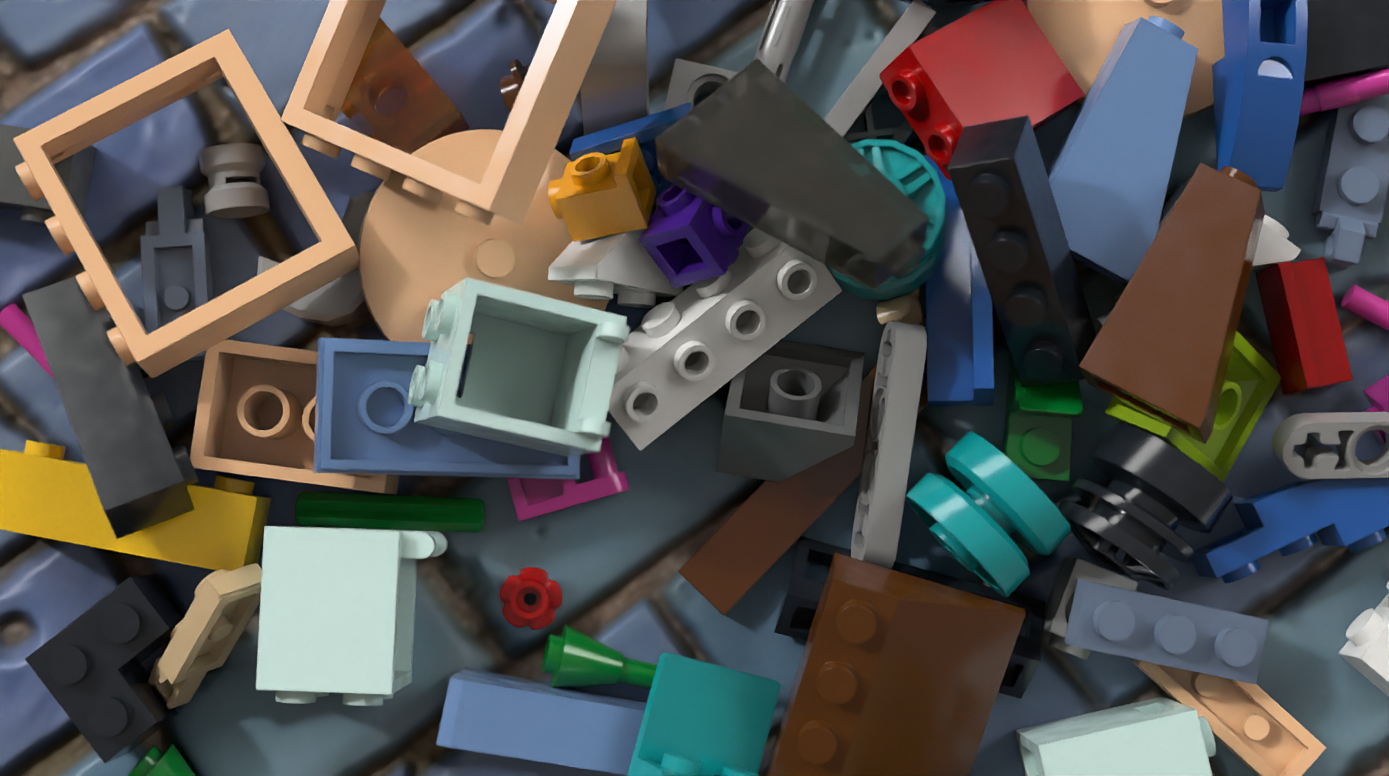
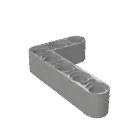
M617 0L580 87L584 136L650 115L648 70L649 0Z

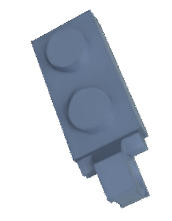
M1378 96L1362 100L1359 103L1331 109L1311 215L1316 216V228L1327 230L1322 254L1326 265L1344 269L1357 265L1364 238L1370 240L1375 238L1379 224L1382 222L1389 185V98Z
M184 186L157 187L158 221L146 222V235L140 236L145 330L148 334L214 299L211 239L207 230V222L204 218L195 219L192 190H187ZM206 350L184 362L204 361Z

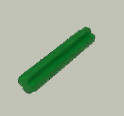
M301 492L296 498L295 520L296 524L300 526L478 533L483 530L485 524V504L480 498Z

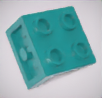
M663 652L658 660L627 776H760L758 771L781 689L780 683L755 674Z

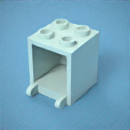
M466 277L443 292L439 301L432 299L429 303L422 330V338L431 341L428 359L425 366H416L408 393V404L417 406L414 423L561 456L599 452L602 438H608L611 423L606 422L621 344L628 342L630 327L626 326L627 317ZM472 334L473 338L460 397H456L468 336Z
M264 526L256 690H276V702L314 703L317 701V697L329 696V692L343 693V704L355 706L383 705V699L394 698L395 692L412 683L417 559L442 555L448 547L446 536L439 531Z
M1158 697L1015 730L1025 776H1212L1208 757L1215 756L1216 754L1214 736L1207 719L1204 716L1198 717L1196 709L1165 697Z

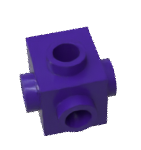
M718 174L692 183L686 179L675 182L659 195L656 202L658 207L651 217L648 227L644 229L638 240L671 285L677 288L724 275L729 266L738 258V249L752 223L745 214L742 205L732 196Z

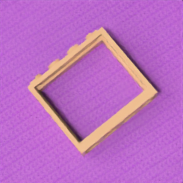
M330 0L280 121L305 131L300 144L337 159L342 148L354 152L355 155L350 166L385 181H388L392 169L406 175L401 188L435 203H440L444 192L460 198L455 211L490 226L494 214H497L522 225L617 0H544L555 4L556 7L481 184L335 123L386 0Z
M229 29L13 139L25 160L15 166L20 179L32 198L38 201L45 197L55 216L45 221L51 235L65 256L75 251L86 270L76 275L83 293L96 311L106 306L116 324V327L107 331V335L117 354L126 366L136 361L152 379L358 268L360 256L355 243L284 122L280 121L281 117ZM224 77L319 243L148 334L54 164Z

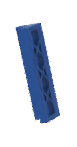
M924 155V158L938 173L946 196L947 219L945 253L934 274L926 280L928 407L993 406L992 298L952 180L946 179L937 164L928 155Z

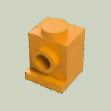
M634 137L624 139L621 151L608 155L589 153L579 157L574 162L567 163L563 177L550 181L548 195L554 215L558 219H564L573 242L646 229L656 195V188L638 141Z

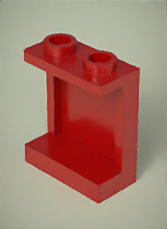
M994 0L906 47L879 75L880 80L888 90L892 102L901 110L923 143L928 156L937 164L948 180H951L947 168L965 126L1029 115L1033 131L1035 132L1053 121L1085 95L1021 0Z

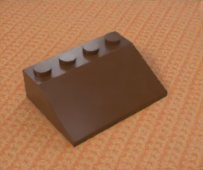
M834 553L763 776H969L1026 614L1025 609Z

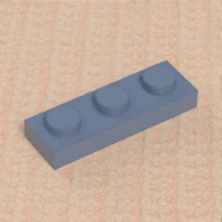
M1078 578L1064 643L1084 649L1256 684L1269 620Z

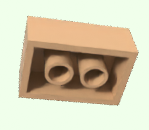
M226 339L206 350L190 452V460L194 468L384 494H397L399 475L314 473L316 351Z

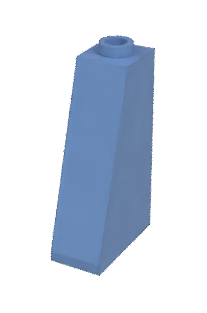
M1150 16L1148 20L1141 17L1124 25L1046 169L1072 258L1123 287L1128 285L1157 236L1198 48L1182 40L1185 33L1180 27L1158 16Z
M465 667L450 677L436 745L627 775L647 703L570 687L552 688L550 683Z

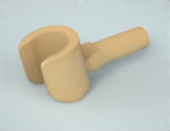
M920 287L912 293L879 302L876 308L879 323L886 324L889 321L924 325L923 309L918 300Z

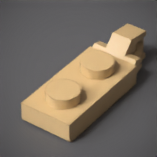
M258 563L231 571L227 569L217 570L205 577L196 587L194 601L183 620L172 630L170 634L172 640L163 656L156 658L148 679L150 686H154L165 700L169 710L190 702L207 671L223 666L260 603L262 568Z

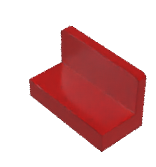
M1324 257L1296 263L1286 261L1256 272L1255 275L1278 374L1282 377L1280 383L1283 395L1353 380Z

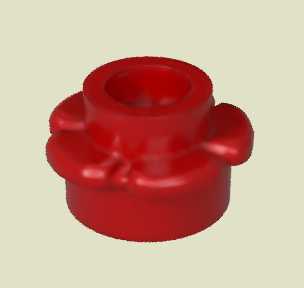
M526 567L520 571L519 575L507 577L499 593L500 600L504 602L502 614L508 623L516 628L529 626L532 630H540L550 625L555 619L554 612L562 605L563 599L562 590L558 582L555 580L551 581L548 578V573L537 567ZM527 593L536 595L537 601L534 605L526 604L524 598Z

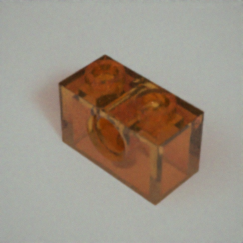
M379 18L341 111L349 120L360 113L375 130L368 137L408 154L439 138L469 129L460 111L386 23ZM395 88L406 91V102L401 110L390 115L377 112V102L385 91Z

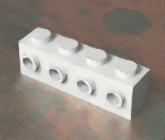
M780 215L772 222L758 225L746 235L743 245L738 249V258L729 266L724 275L692 283L691 286L672 301L661 303L652 308L644 316L641 325L629 334L628 342L621 344L608 411L640 451L842 292V289L804 233Z

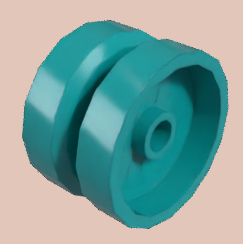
M970 431L945 454L949 472L965 492L942 475L926 473L905 494V500L918 517L928 526L933 537L950 555L967 570L974 572L1000 595L1008 597L1030 575L1025 555L1009 536L1032 553L1050 555L1072 533V530L1059 509L1018 466L983 437Z

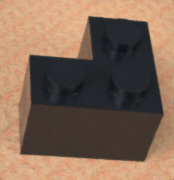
M153 574L127 578L25 658L104 763L130 753L179 714L175 708L169 710L166 706L167 703L155 687L150 686L148 683L150 675L140 664L171 640L170 634L172 630L185 617Z

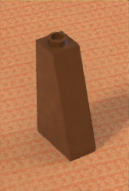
M1200 163L1081 361L1079 368L1089 385L1205 444L1213 430L1265 210L1261 190L1257 188V183L1250 176L1232 167L1224 166L1218 171Z

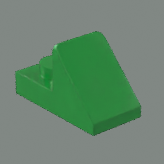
M1009 353L1003 454L1030 479L1069 481L1073 418L1082 416L1083 413L1079 380L1021 387L1011 354Z

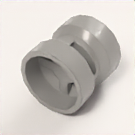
M230 143L207 147L199 151L200 172L208 177L209 191L204 196L205 214L207 217L214 219H236L257 216L270 211L268 190L261 186L260 172L265 167L264 152L261 145Z

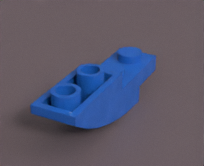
M1222 0L1225 57L1212 65L1217 170L1220 171L1224 166L1235 168L1255 180L1258 185L1257 188L1261 191L1277 192L1283 189L1300 117L1307 56V0Z
M1389 478L1308 479L1266 490L1234 503L1245 527L1194 550L1195 556L1192 562L1198 575L1209 578L1222 577L1225 584L1235 582L1257 572L1261 568L1257 559L1279 549L1281 556H1288L1318 542L1314 533L1316 531L1323 546H1348L1350 552H1357L1378 544L1387 538L1384 528L1389 526Z

